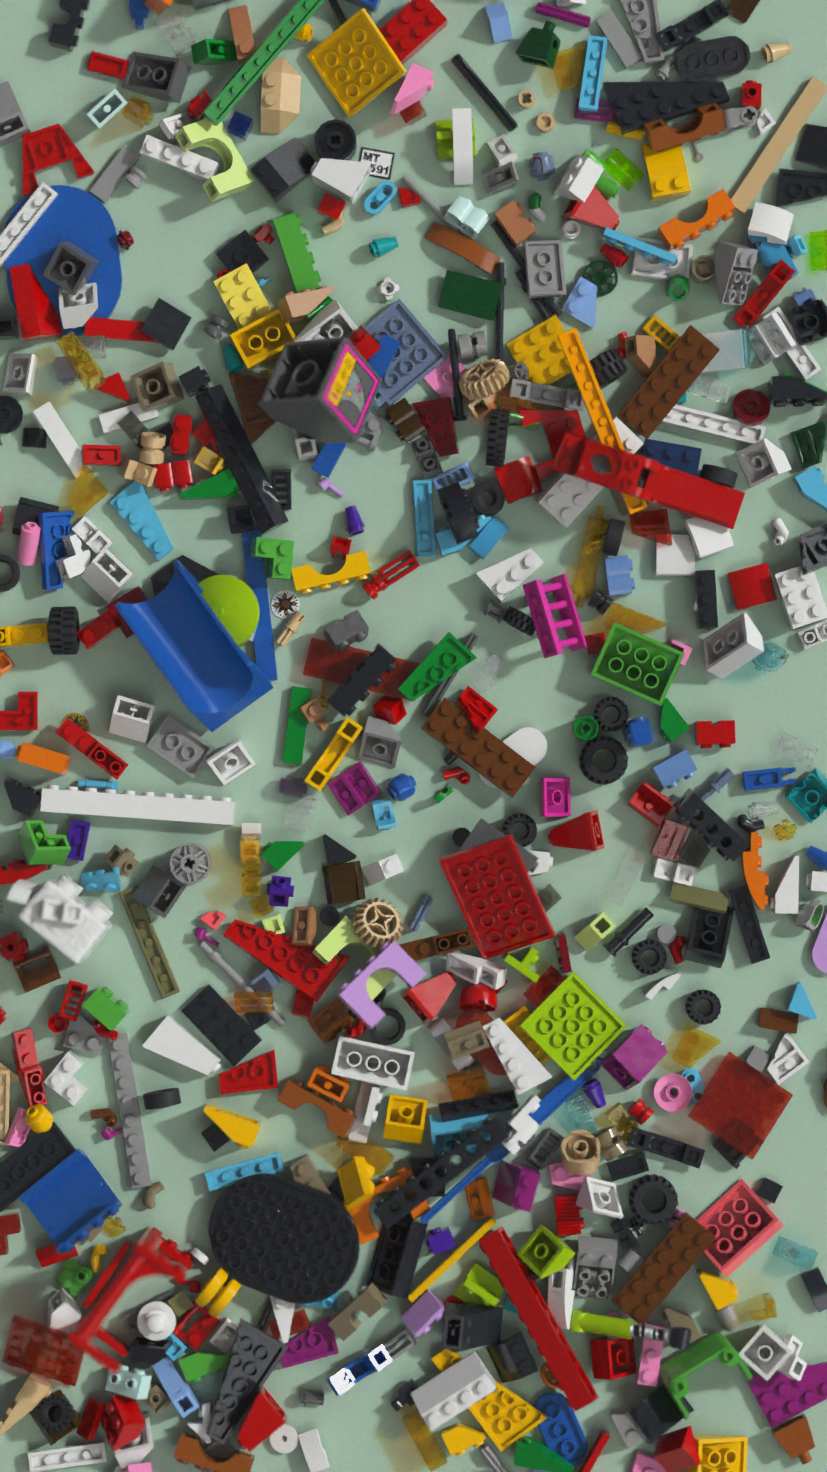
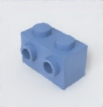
M687 749L652 767V770L661 787L667 786L670 789L678 785L677 780L683 777L687 780L694 776V771L697 770V767Z

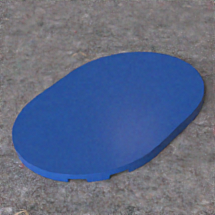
M56 185L49 187L57 192L58 196L6 259L5 270L9 296L16 309L9 267L29 264L59 315L63 335L53 337L72 338L85 334V324L74 329L63 328L59 311L58 288L61 287L43 276L59 243L70 241L100 261L91 278L86 282V284H97L98 309L91 317L108 319L113 313L121 295L122 270L116 228L104 205L93 195L82 189ZM29 194L26 197H24L14 207V209L12 210L7 219L4 229L7 227V225L11 222V220L15 217V215L19 212V210L23 207V205L27 202V200L31 197L32 194Z

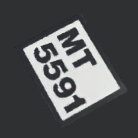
M361 147L359 161L371 164L369 176L390 180L395 153Z

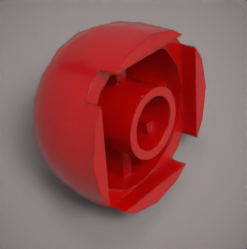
M482 983L470 984L460 994L459 1009L472 1012L473 1009L479 1010L478 1013L493 1012L497 1008V994L495 990Z

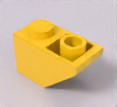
M456 1423L441 1431V1436L451 1456L454 1454L459 1456L467 1451L466 1448L472 1445L473 1447L480 1446L484 1443L483 1440L486 1439L484 1431L461 1423Z

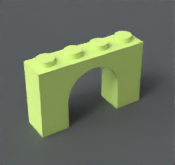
M206 118L183 126L174 135L183 152L205 146L216 151L221 157L224 164V172L210 177L202 185L211 202L246 190L254 182L251 173L248 171L222 122L215 126Z
M346 916L312 951L325 965L342 948L347 946L362 948L370 958L373 955L378 957L382 952L378 950L377 946L371 948L370 943L364 945V939L358 940L360 934L354 933L357 929L352 926L354 920L352 918L348 919ZM382 969L373 972L369 976L367 993L372 1001L396 976L394 972Z

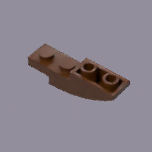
M465 928L399 944V946L416 961L473 947L474 944L470 929Z

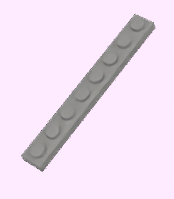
M118 1034L117 1040L108 1039L132 1189L152 1186L128 1034Z

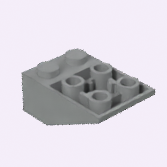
M8 81L0 84V147L22 138L24 134L31 133Z
M719 241L714 258L719 303L743 305L746 299L748 284L752 278L753 267L757 261V249L742 244Z
M578 1237L573 1281L574 1297L611 1300L617 1258L616 1239Z

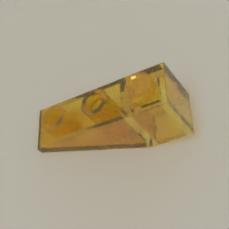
M73 331L56 340L77 378L88 393L105 384L102 369Z
M339 1136L335 1138L336 1146L344 1152L348 1150L352 1154V1159H354V1156L364 1157L366 1162L374 1167V1176L376 1174L381 1176L395 1157L377 1143L356 1141Z

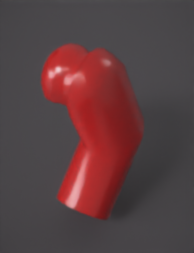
M626 332L617 334L620 345L616 351L622 360L626 358L625 338L628 337Z
M461 767L442 771L445 780L455 778L464 785L470 782V774Z
M676 936L669 948L675 964L684 961L681 954L682 948L687 943V939L684 936Z
M358 1018L357 1024L346 1030V1036L352 1039L358 1038L365 1033L366 1025Z
M98 1019L93 1020V1027L99 1037L117 1040L118 1031H110Z

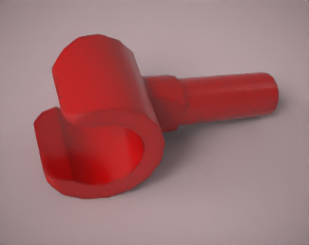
M184 1280L182 1283L190 1286V1293L200 1292L201 1284L199 1281Z

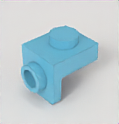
M391 798L372 801L377 830H389L395 827L396 822Z

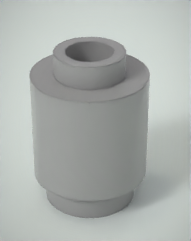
M732 1303L720 1310H715L723 1329H726L727 1332L733 1331L741 1325L739 1322L740 1318Z

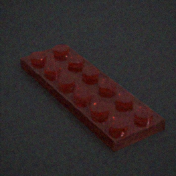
M312 637L303 675L342 684L361 665L367 655L372 652L354 647L334 652L328 641ZM396 658L394 662L396 667L389 674L385 672L381 677L383 681L376 688L372 686L369 691L409 700L398 690V687L420 663Z

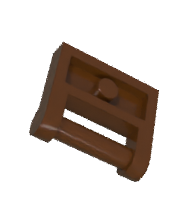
M48 946L42 948L43 950L13 963L25 993L62 978ZM45 957L47 958L48 963L24 972L22 967Z

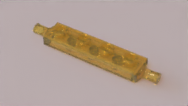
M597 506L594 517H588L572 592L577 595L575 606L583 608L585 597L592 596L608 521L603 519L605 507Z

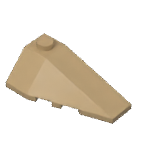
M32 1372L0 1421V1435L39 1405L42 1399H48L52 1392L49 1389L52 1383Z

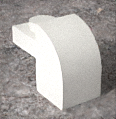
M76 534L62 537L68 556L55 561L62 579L72 578L81 574L90 563L89 549H81L82 544Z
M786 1334L783 1342L793 1352L777 1370L790 1379L800 1381L807 1365L806 1362L798 1357L803 1343L793 1335Z

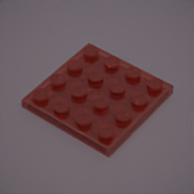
M728 1052L687 1117L752 1160L793 1095L731 1052Z
M14 1315L2 1362L11 1367L24 1369L29 1373L42 1375L47 1379L60 1381L65 1385L76 1386L85 1351L68 1340V1337L71 1335L70 1333Z

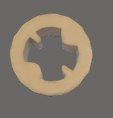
M523 90L518 96V104L524 109L531 108L535 102V95L530 90ZM525 95L527 97V95H529L530 103L527 104L526 102V104H524L522 102V96Z

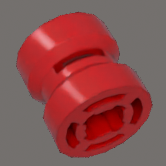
M376 573L371 577L370 583L365 582L361 586L373 600L378 597V592L385 591L388 588Z
M59 1013L53 1014L48 1019V1028L55 1033L64 1031L69 1024V1020L58 1017Z
M639 1098L627 1110V1113L634 1116L637 1122L642 1125L651 1117L654 1111L650 1107H646L644 1101Z

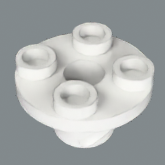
M153 1301L143 1306L140 1310L137 1325L142 1335L155 1341L163 1340L173 1332L176 1325V1315L167 1303Z

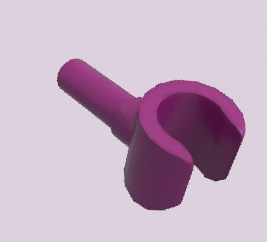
M196 928L195 936L198 939L205 940L218 947L220 943L205 936L206 929Z
M107 1128L101 1132V1135L105 1140H110L114 1136L123 1133V1128L117 1129L114 1132Z

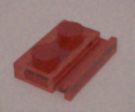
M664 817L650 853L677 863L691 830L690 826Z

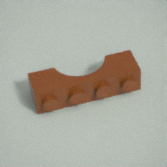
M716 103L697 108L693 120L684 127H669L662 119L644 124L647 146L653 152H661L665 148L680 146L687 141H697L701 137L713 136L725 130L722 109Z
M296 1078L294 1081H287L277 1101L293 1110L306 1103L319 1106L327 1116V1129L342 1138L347 1137L357 1119L354 1116V1111L347 1107H344V1109L338 1107V1102L329 1097L327 1100L320 1096L321 1092L313 1088L308 1090L303 1087L305 1084Z
M181 1432L173 1458H176V1461L182 1464H187L188 1462L195 1464V1468L200 1470H206L207 1468L213 1470V1472H250L255 1455L236 1450L225 1459H215L204 1452L200 1437Z

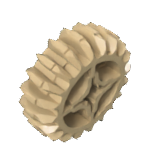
M486 359L484 362L474 364L473 367L463 372V375L459 377L458 383L465 398H468V400H482L501 391V388H504L509 382L510 375L503 361H500V359H491L490 361Z
M378 897L373 900L370 898L366 902H362L359 905L360 907L355 910L356 914L352 918L354 920L352 926L357 928L354 933L360 934L358 940H365L364 945L370 943L371 948L377 946L379 950L387 941L391 944L393 941L397 942L401 937V932L404 929L401 925L404 921L399 919L402 914L396 913L398 907H391L392 902L386 904L385 899L379 901ZM367 913H368V915H369V917H368L369 923H368V924H367V922H366V914H367ZM388 923H389V925H390V933H389V934H388V931H387V930H388V927H387V924H388Z

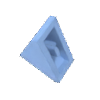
M500 2L485 6L494 44L512 40L509 16L504 3Z

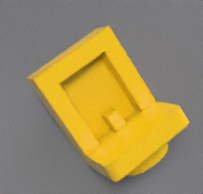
M204 445L201 446L193 460L195 464L209 471L214 476L217 472H221L225 464L223 463L224 458Z

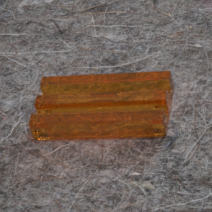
M236 992L234 994L236 1013L273 1012L275 1010L272 998L273 992ZM266 997H267V999H244V1000H239V998H266ZM241 1004H268V1006L240 1007Z

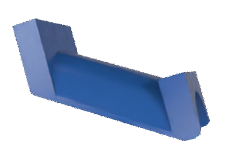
M177 559L174 561L175 571L172 580L158 595L144 602L136 604L118 602L115 606L187 709L213 732L274 687L265 673L239 648L201 595L204 591L197 579Z

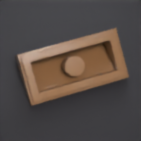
M312 906L294 907L292 945L315 946L318 914L316 908Z

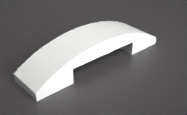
M471 107L452 108L454 185L473 184Z
M19 879L10 890L7 900L26 905L30 901L31 896H34L42 886Z

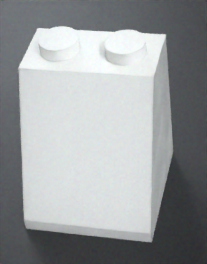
M321 158L319 162L313 164L310 172H312L313 183L353 205L371 173V164L360 161Z

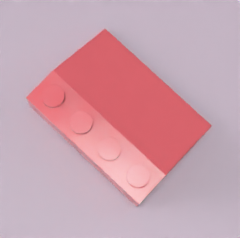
M742 1179L696 1220L716 1237L704 1253L726 1277L733 1273L784 1226Z

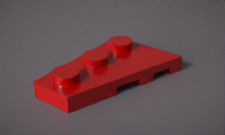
M275 1049L219 1074L221 1094L279 1088Z

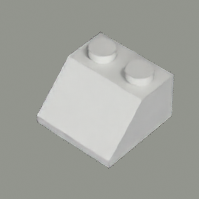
M763 1324L738 1354L768 1381L793 1351L772 1330Z

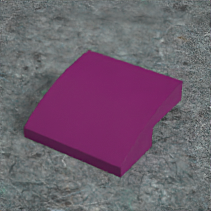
M361 761L327 783L348 816L382 793Z

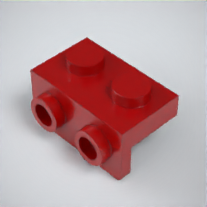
M646 782L642 783L627 803L629 807L656 827L661 824L675 805L669 797L662 795L653 785Z

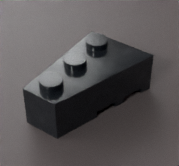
M459 482L437 489L440 503L456 544L479 537L477 529L480 526L477 518L473 516L474 511L471 503L467 502L468 496L465 488L462 489Z

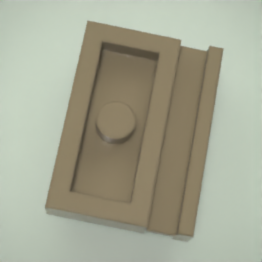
M480 1020L444 1033L453 1060L490 1047Z

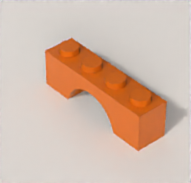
M724 189L707 198L705 203L706 214L700 220L686 223L674 217L658 227L657 234L668 251L682 248L686 241L697 239L701 232L705 230L710 231L717 226L718 222L722 220L725 222L733 216L735 206Z

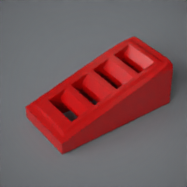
M69 980L58 1017L77 1022L88 985ZM71 990H77L82 993L81 995L71 992ZM69 996L79 998V1002L68 998ZM71 1003L77 1005V1008L66 1006V1004ZM64 1010L75 1012V1015L66 1014Z

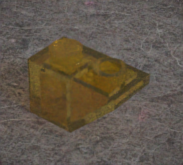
M131 97L122 112L125 118L142 128L146 124L149 125L154 117L150 103L135 97Z

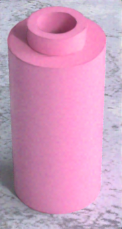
M27 522L21 526L17 562L22 565L31 566L36 563L41 528L35 522Z

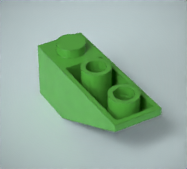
M197 1350L180 1357L178 1362L186 1381L192 1380L195 1383L202 1380L203 1375L219 1373L221 1371L220 1368L227 1365L230 1353Z

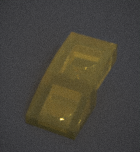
M620 1102L604 1114L626 1142L628 1141L632 1126L639 1128Z

